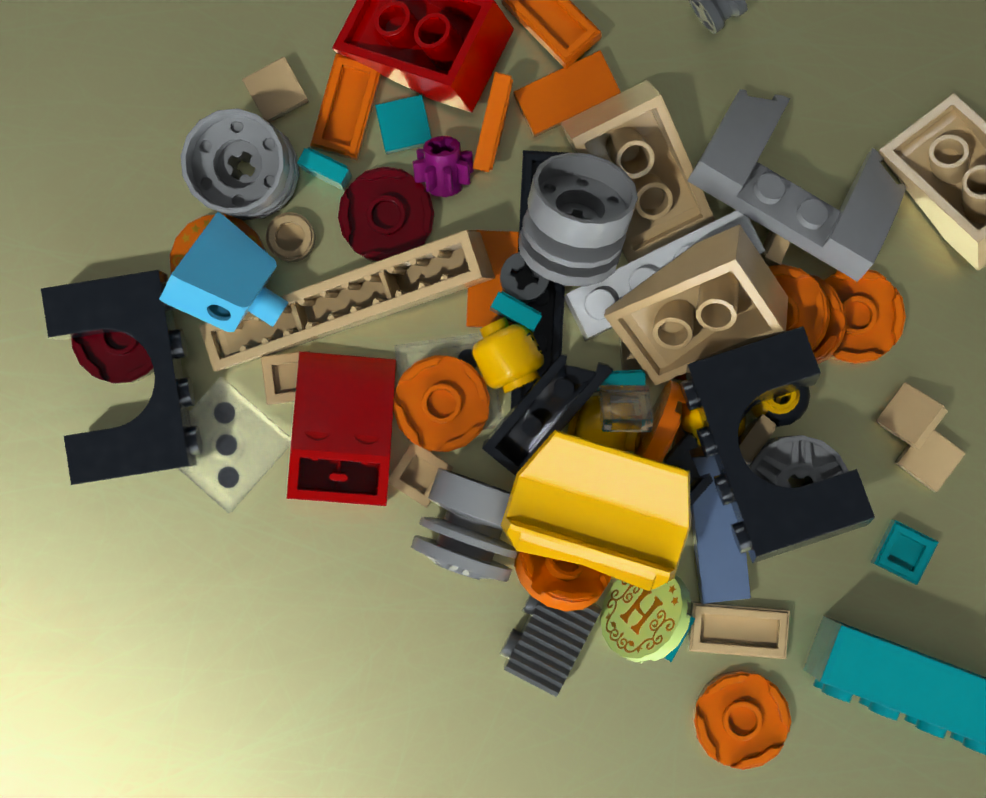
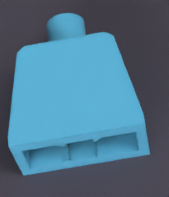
M218 211L172 272L159 298L165 304L227 332H234L248 312L273 327L289 303L265 287L277 267L275 259Z

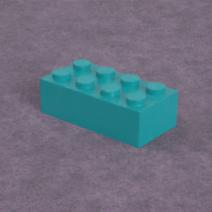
M823 616L803 668L804 671L815 678L813 686L822 689L821 692L848 703H850L852 696L856 695L860 697L858 703L869 707L868 710L897 721L900 712L906 714L905 721L916 725L917 729L943 739L947 730L951 731L950 738L961 742L963 746L986 755V677Z

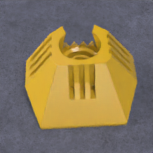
M554 430L517 472L501 527L516 551L584 565L650 591L671 581L675 577L691 528L690 471Z

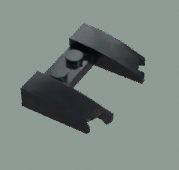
M561 353L486 438L482 449L516 476L517 472L554 430L560 432L610 375L613 371L612 367L598 362L596 371L567 365V354ZM687 432L665 455L662 463L690 471V505L692 506L713 482L710 473L702 476L699 475L689 452L697 448L698 444L695 437L690 432Z

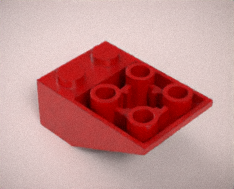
M299 351L287 499L377 506L387 505L396 359Z

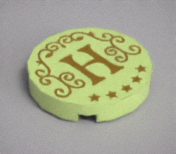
M676 575L671 581L650 591L618 579L614 582L604 599L600 617L602 635L610 649L623 658L638 663L649 659L656 661L666 657L679 645L688 630L691 617L687 614V602L691 603L689 590L682 579Z

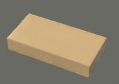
M691 601L690 614L695 620L689 629L687 648L689 651L786 659L790 610L720 603L702 604L701 602Z

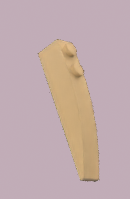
M464 230L280 296L289 303L273 327L248 312L234 332L224 331L209 323L199 325L213 371H220L398 313L495 279L481 233Z

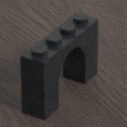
M160 270L41 288L48 338L65 340L109 332H122L136 339L144 347L154 368L155 383L152 396L145 409L135 419L115 428L64 436L71 485L197 466L196 455L202 454L201 434L197 425L191 426L188 407L195 405L193 384L190 377L183 378L180 359L187 357L186 339L183 329H176L173 310H176V308L159 300L168 282L167 274Z
M803 326L687 364L685 375L687 380L680 382L682 394L689 411L698 409L703 427L697 429V434L706 458L714 456L719 468L720 475L714 476L719 498L723 506L731 503L737 523L731 524V530L735 543L741 554L749 552L752 563L867 526L875 518L857 469L806 486L787 488L773 485L758 477L746 464L741 454L738 430L746 414L762 402L815 385L821 374Z

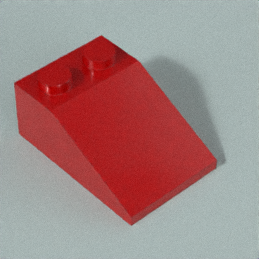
M357 0L332 49L336 53L378 71L381 75L434 101L472 113L514 28L495 0Z

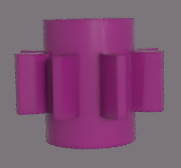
M437 136L427 140L423 145V149L418 148L416 150L417 160L413 161L414 180L416 183L426 182L427 192L438 197H449L458 194L463 189V184L469 185L471 183L470 173L474 172L473 154L469 150L461 151L460 142L457 139L449 136Z

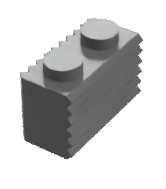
M529 595L522 609L523 612L529 614L522 631L519 632L513 628L500 652V655L507 658L504 670L557 697L602 609L599 605L593 603L583 610L562 611L547 607Z

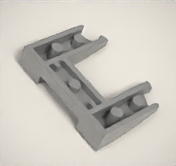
M740 89L687 181L858 282L874 264L892 226L907 187L903 183L897 184L881 164L884 158L876 149L872 148L864 160L840 209L834 208L757 162L790 98L776 94L772 100L748 96L746 90Z

